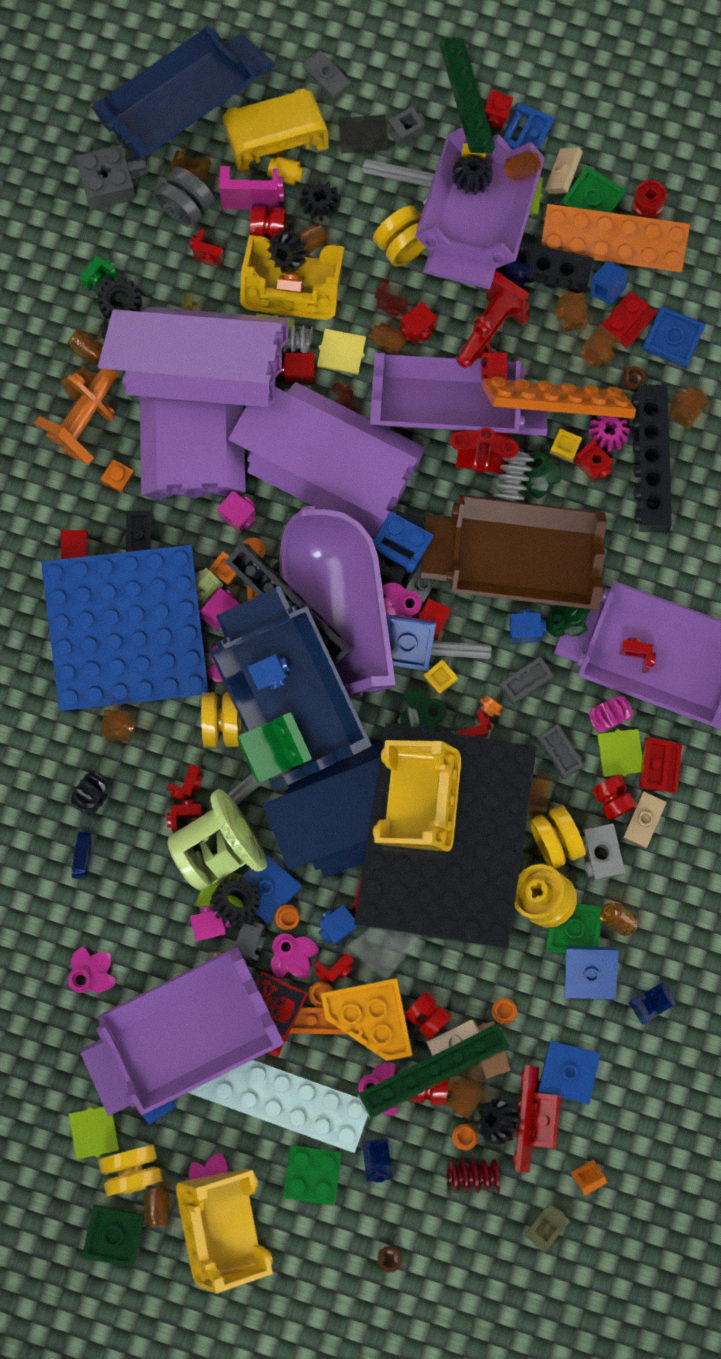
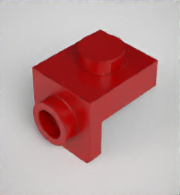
M199 228L197 236L193 235L190 243L194 259L200 260L208 266H222L224 260L223 248L204 243L205 232L204 229Z
M638 638L623 640L620 645L619 655L644 659L642 673H648L650 667L655 666L656 653L652 652L653 644L642 643V640Z
M482 709L477 710L478 726L459 730L456 734L487 738L488 730L492 729L489 716H484Z
M190 764L182 788L167 784L166 789L171 793L170 797L185 801V798L192 800L195 789L199 790L201 788L204 775H201L200 767Z
M196 800L182 801V805H172L171 813H166L167 828H172V832L175 833L179 830L178 819L199 818L203 816L202 805L197 804Z
M346 953L329 971L317 960L314 963V966L317 968L314 973L324 983L329 980L333 984L339 977L344 979L354 969L351 966L354 959Z

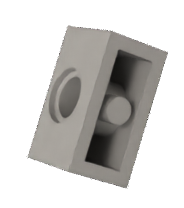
M614 823L583 830L581 839L588 860L584 862L587 877H592V882H598L623 876L625 869ZM595 848L605 849L607 858L604 860L596 858L594 854Z

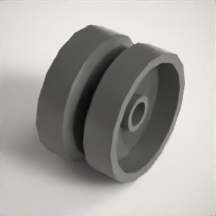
M175 166L166 176L167 183L162 182L153 192V198L172 219L186 227L193 228L202 218L201 211L206 212L215 199L210 189L198 177L182 167Z

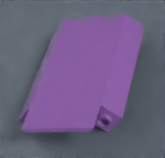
M463 127L447 134L415 234L420 242L430 251L423 273L490 289L496 268L516 261L545 157L532 142L512 150L499 134L492 136L495 149L492 154L486 153L485 157L488 164L492 166V182L485 189V192L478 191L475 195L473 192L465 194L464 189L457 190V186L452 180L453 166L461 156L463 143L467 144Z
M147 307L141 312L113 309L98 368L126 371L123 375V386L126 387V395L268 408L275 402V377L282 370V347L288 343L289 318Z
M375 353L370 425L458 431H480L484 427H489L494 433L547 436V411L493 407L482 389L481 365L485 364H481V360H475L471 367L468 366L464 369L454 358ZM521 361L507 362V381L524 379L525 367H521Z
M297 382L290 389L286 388L284 391L275 387V402L268 408L246 406L228 438L229 441L251 451L247 460L250 462L248 473L318 509H328L347 514L358 521L367 533L373 537H376L390 511H393L401 499L409 478L418 467L425 451V447L384 426L370 425V419Z
M140 396L141 496L162 500L177 494L196 499L210 493L228 497L232 491L237 494L246 492L244 448L228 440L243 413V405Z
M613 580L610 589L605 587L599 610L591 609L590 613L582 621L587 625L588 631L579 636L565 634L560 637L554 654L576 661L577 666L581 667L578 674L579 677L720 729L721 620ZM638 638L642 640V643L653 644L652 652L656 653L655 666L650 667L648 673H642L644 659L619 655L620 645L623 640Z
M237 946L98 1015L97 1018L100 1026L96 1027L100 1040L80 1049V1054L108 1116L128 1106L132 1108L137 1107L142 1116L283 1045L284 1042Z

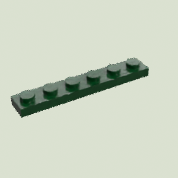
M442 38L439 46L470 153L492 154L495 145L464 39Z
M495 1024L358 1093V1097L369 1119H372L509 1049L510 1046L498 1024Z

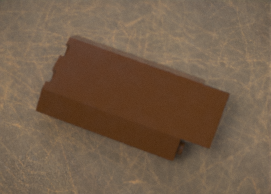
M459 495L458 503H453L452 517L426 514L425 530L433 534L434 537L422 557L421 579L446 581V583H450L451 593L599 610L604 589L601 574L605 560L603 547L607 527L605 513Z

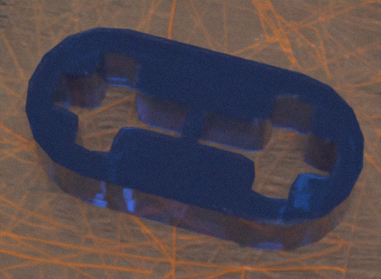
M78 831L72 865L73 879H86L92 845V832Z

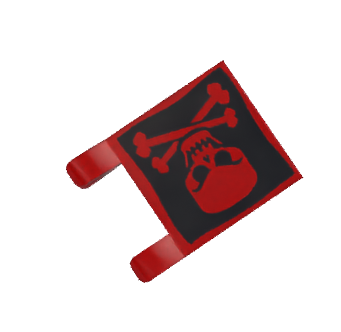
M261 972L256 986L285 1044L308 993ZM284 1044L269 1051V1053L278 1057Z

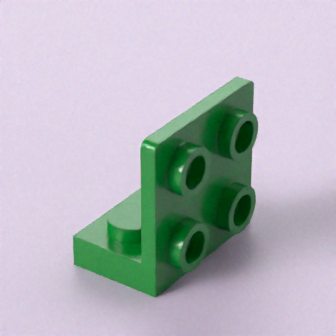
M291 712L237 736V740L257 783L312 759Z

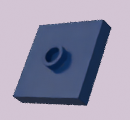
M661 306L642 350L687 368L706 324Z
M387 614L393 666L428 671L436 622Z
M264 852L267 859V868L262 871H255L250 867L242 877L245 878L244 883L247 884L251 881L253 883L251 888L256 887L258 889L256 894H260L261 899L259 902L261 903L255 914L266 924H269L274 919L276 910L280 906L287 904L302 888V885Z
M566 946L564 998L616 999L618 948Z
M549 1041L538 1092L559 1095L561 1098L589 1105L601 1053Z

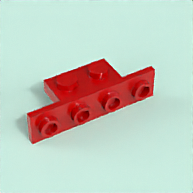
M525 1065V1070L521 1075L523 1092L518 1104L521 1122L517 1125L519 1131L516 1133L518 1145L513 1157L514 1165L516 1166L515 1171L530 1173L532 1146L557 1149L561 1096L537 1093L539 1067Z

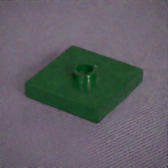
M94 1204L82 1258L133 1269L146 1215Z

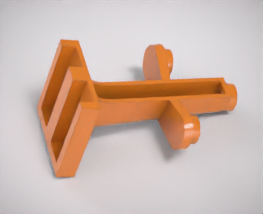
M101 369L88 388L84 386L85 380L77 373L68 375L67 381L82 394L78 402L59 425L41 416L37 418L34 424L47 431L46 436L52 442L62 446L61 451L89 465L94 457L77 439L96 410L108 421L112 422L114 419L115 411L109 405L102 404L101 401L119 374L112 369Z

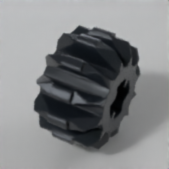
M468 154L466 158L460 156L458 162H455L453 166V183L456 184L457 190L464 189L465 194L473 192L476 195L478 191L485 192V189L492 182V166L488 164L487 159L481 160L479 155L472 157Z
M320 180L317 181V185L309 182L308 189L302 190L303 197L300 199V205L304 206L303 213H310L311 220L315 219L316 216L319 217L321 222L324 216L331 219L333 217L332 212L337 213L339 210L337 205L340 203V196L337 195L338 189L336 187L331 188L329 181L322 185Z
M281 231L269 241L271 246H269L267 251L271 253L268 260H274L275 262L274 268L280 267L281 272H294L306 263L305 257L309 253L304 250L307 243L301 242L302 235L295 236L294 231Z
M95 771L89 772L75 787L76 789L72 793L71 804L80 812L89 816L98 811L99 807L107 799L112 783L100 773Z
M492 1099L491 1103H484V1111H478L481 1115L480 1120L476 1122L481 1126L478 1133L484 1136V1140L499 1145L505 1144L506 1141H513V1133L519 1132L516 1126L521 1120L517 1118L519 1110L514 1108L511 1102Z

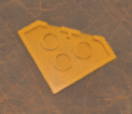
M397 978L321 993L325 1019L386 1061L412 1056Z

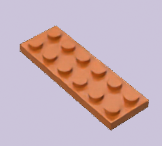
M547 204L541 246L592 257L594 260L682 272L690 224Z
M501 377L483 378L482 389L493 407L634 418L636 412L635 407L624 392L616 387L599 389L594 385L576 387L571 383L553 385L548 381L530 383L525 379L507 381Z

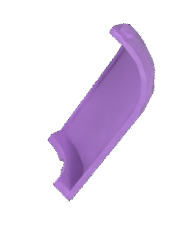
M315 506L302 507L301 511L290 519L283 533L279 557L280 576L354 648L346 659L336 667L349 698L363 696L362 692L377 693L389 689L396 684L379 560L373 540L358 521L343 512L316 509Z

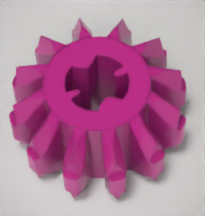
M597 415V420L591 421V429L588 431V435L593 437L591 441L594 439L597 444L599 443L601 449L606 447L608 454L612 452L613 447L617 451L621 450V444H627L628 438L626 436L630 433V429L625 427L627 419L619 421L620 417Z
M621 695L597 705L588 713L591 718L590 721L593 727L595 726L597 732L611 729L633 716L629 701L626 700L625 696Z

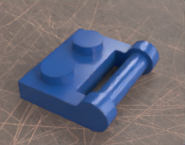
M516 103L512 110L513 115L501 137L512 150L532 142L540 151L554 122V117L524 104ZM527 117L528 120L517 142L511 140L521 118Z
M390 511L373 543L376 552L406 567V571L413 574L434 535ZM384 539H387L414 555L410 559L382 544Z

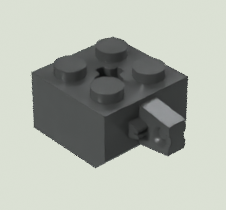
M122 144L75 156L90 211L131 201L135 198L132 182L136 181L137 177L148 174L144 159L141 161L125 159Z

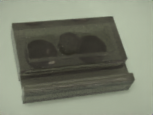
M385 115L338 118L341 154L388 150Z

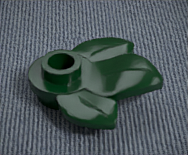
M534 451L529 454L534 458V461L526 462V465L531 467L532 470L523 473L529 477V481H521V484L528 486L530 493L536 499H540L547 493L549 483H560L561 472L557 465L550 462L546 453ZM538 460L542 461V465H541V466H539V467H535V466H534V464H535L536 461H538Z
M554 605L552 615L546 620V629L555 637H561L565 634L579 636L588 631L587 625L582 621L587 617L591 609Z
M423 691L405 693L403 696L409 707L400 715L398 723L416 728L426 724L429 730L436 731L437 724L446 716L447 709L445 704L439 699H430ZM437 707L439 710L438 715L432 716L429 713V709Z

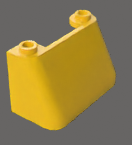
M298 89L294 93L241 108L233 107L226 110L222 117L238 174L250 171L249 164L253 160L259 163L261 156L305 145L306 149H310V145H314L317 152L329 149L328 130L312 91L306 89Z
M249 235L241 270L240 302L245 309L321 320L331 319L335 315L344 258L343 246L328 245L323 247L319 259L305 257L306 263L293 272L299 274L298 277L304 278L303 289L299 292L277 289L278 278L280 275H284L285 272H281L280 267L274 268V260H268L271 256V253L267 251L269 246H271L270 240L261 236Z
M385 740L381 759L386 767L391 770L386 819H380L373 828L374 843L423 850L450 851L454 841L461 770L459 751L442 741Z
M241 1169L186 1180L176 1185V1195L193 1279L199 1287L216 1294L273 1274L271 1268L273 1259L270 1251L258 1245L249 1195L255 1193L258 1187V1180L251 1169Z

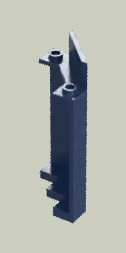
M207 25L202 31L107 97L100 99L91 108L103 126L109 132L113 131L117 136V140L126 149L130 147L134 157L141 161L275 67L274 62L242 33L221 45L219 42L221 38L217 31Z
M278 586L216 616L226 638L217 642L218 647L210 651V654L246 732L291 712L312 757L309 761L269 778L274 791L372 746L307 606L297 610L296 606L290 608L281 586ZM278 653L280 657L284 656L290 667V671H287L289 677L283 679L285 684L271 690L270 686L258 690L248 667Z
M426 724L417 727V728L428 729L427 726H426ZM383 741L287 785L288 789L284 790L285 795L262 804L288 871L312 862L315 871L320 869L323 877L327 878L364 863Z

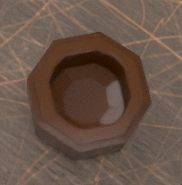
M632 366L625 370L621 381L625 389L635 392L638 385H644L647 377L642 368Z
M385 1246L378 1252L377 1264L384 1272H395L402 1266V1254L396 1247Z

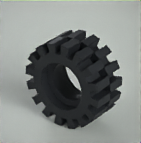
M117 276L114 277L115 281L111 282L108 279L106 280L107 285L102 284L100 286L101 291L98 290L97 301L105 319L111 318L113 309L141 312V294L138 286L134 285L131 279L128 282L126 277H122V280H119ZM117 293L126 294L129 297L128 304L122 308L114 307L111 304L113 295Z
M232 876L231 879L227 877L219 883L210 900V904L213 905L211 908L212 912L217 911L215 915L217 919L223 917L222 922L224 924L230 921V926H235L236 923H238V926H243L244 923L247 924L253 918L261 902L259 900L261 897L260 894H256L258 891L256 887L251 888L253 884L251 881L246 884L244 883L245 878L241 877L238 881L237 876ZM232 895L239 898L244 907L233 905L227 896Z

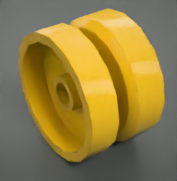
M412 205L405 206L391 214L381 223L373 235V241L381 250H387L386 257L395 267L410 262L426 249L415 236L421 214Z
M215 692L202 693L201 724L203 747L216 748L219 744L220 732H223V742L226 747H239L240 744L237 736L240 735L242 730V721L229 693L225 692L222 696V708H219V699Z
M563 805L549 811V820L542 814L529 819L532 835L548 866L554 869L564 866L565 855L572 861L586 855L579 831Z
M545 864L531 865L524 869L518 877L515 898L516 910L536 925L545 928L557 927L569 919L577 904V892L573 883L556 869Z
M154 1145L133 1149L98 1160L102 1174L107 1175L118 1172L119 1175L103 1183L106 1197L120 1193L124 1195L133 1193L163 1181L160 1168L151 1167L143 1169L142 1165L154 1162L157 1159Z

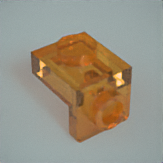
M176 151L171 162L170 171L175 166L182 167L205 183L211 162L207 158L187 157L182 151Z
M532 779L528 807L529 815L538 816L541 812H547L550 780Z

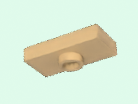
M579 147L561 148L559 150L545 187L549 194L568 193L583 153Z
M643 792L623 839L646 849L667 802Z
M474 1019L426 1043L432 1055H435L479 1033Z

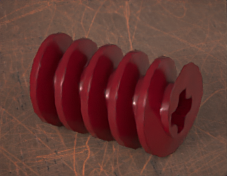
M450 1159L446 1169L447 1193L451 1185H453L456 1193H459L461 1185H464L466 1193L470 1192L472 1185H474L477 1193H480L482 1185H485L487 1193L491 1192L493 1185H495L497 1192L500 1193V1168L496 1159L491 1160L489 1167L485 1159H481L479 1167H477L475 1159L470 1160L468 1167L464 1159H460L458 1167H456L454 1160Z

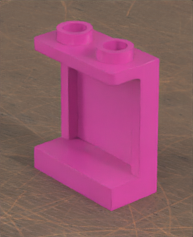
M220 166L219 190L222 209L251 210V206H261L270 210L272 207H279V202H284L283 177L279 176L278 168H273V180L271 181L231 180L230 166Z

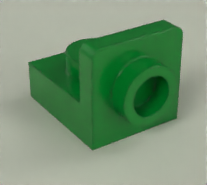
M95 256L79 276L81 287L89 292L93 286L96 287L100 284L103 274L115 281L114 277H117L115 265L106 258L102 260Z

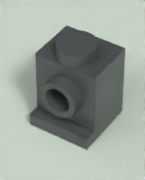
M412 106L388 120V132L399 148L402 149L407 143L425 133L426 121L420 112L417 113Z
M250 921L249 924L244 923L241 927L234 948L238 946L243 958L255 962L259 961V955H256V951H262L266 937L262 936L264 925Z

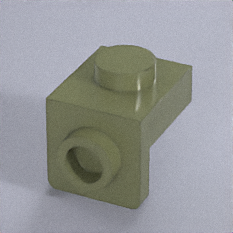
M549 1204L540 1212L524 1236L545 1253L570 1221L560 1209Z

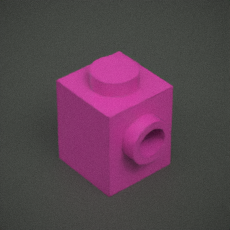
M234 491L217 508L218 516L240 534L244 529L249 530L256 522L255 504L246 496L241 498Z
M219 588L201 609L200 618L218 632L221 626L216 616L237 606L239 602L236 601L237 598L233 593Z
M213 905L200 908V914L190 916L195 941L227 934V928L231 927L230 921L224 924L222 922L223 917L217 919L215 916L217 911L212 912L211 909Z

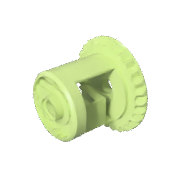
M217 789L211 794L210 802L213 808L211 811L168 837V848L175 864L190 885L200 891L205 890L245 864L255 871H262L267 868L264 850L253 828L236 803L221 789ZM217 832V854L213 856L205 842L209 840L210 835ZM201 842L200 847L202 850L203 857L199 850L195 852L194 849L191 847Z

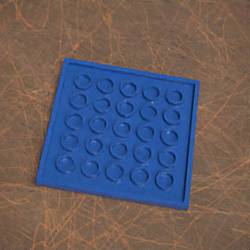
M192 545L41 561L59 711L197 696L209 692Z

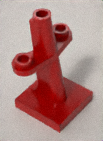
M495 271L491 288L486 289V300L490 303L483 315L477 316L473 332L456 358V362L462 368L471 367L478 357L481 359L482 352L493 353L489 341L507 317L510 316L522 325H525L530 319V316L525 314L529 310V303L525 301L529 297V293Z
M484 427L480 431H457L450 437V445L453 449L458 450L455 468L458 470L465 468L483 474L484 472L504 474V471L500 469L501 465H506L503 456L513 458L519 452V445L515 440L510 439V434L494 433L489 427Z

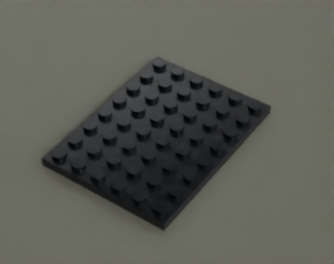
M386 723L382 750L385 746V740L442 741L459 751L461 770L454 841L450 851L423 850L374 843L373 828L380 819H386L391 770L382 762L380 756L354 925L508 950L537 746Z

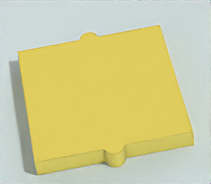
M325 329L322 345H319L320 354L317 367L358 375L361 360L365 357L363 351L366 336Z

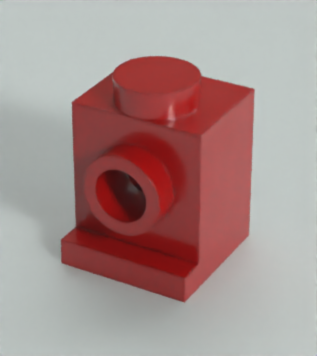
M482 352L481 364L485 365H481V380L483 378L492 379V377H501L507 380V353Z
M594 439L576 455L574 460L578 468L593 483L599 478L604 480L613 471L611 467L614 461L597 445ZM596 458L600 463L595 464L592 459Z

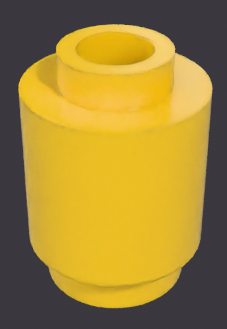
M277 157V159L271 158L267 172L268 177H272L273 180V168H278V174L280 177H283V183L295 186L296 182H301L304 168L300 167V162L282 157Z

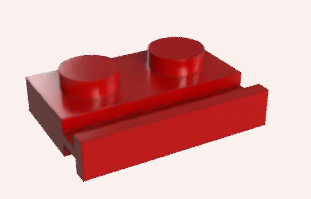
M630 291L601 324L600 330L617 343H621L627 350L654 319L658 311L651 309L645 301Z
M645 738L639 788L670 792L671 794L677 793L683 743Z

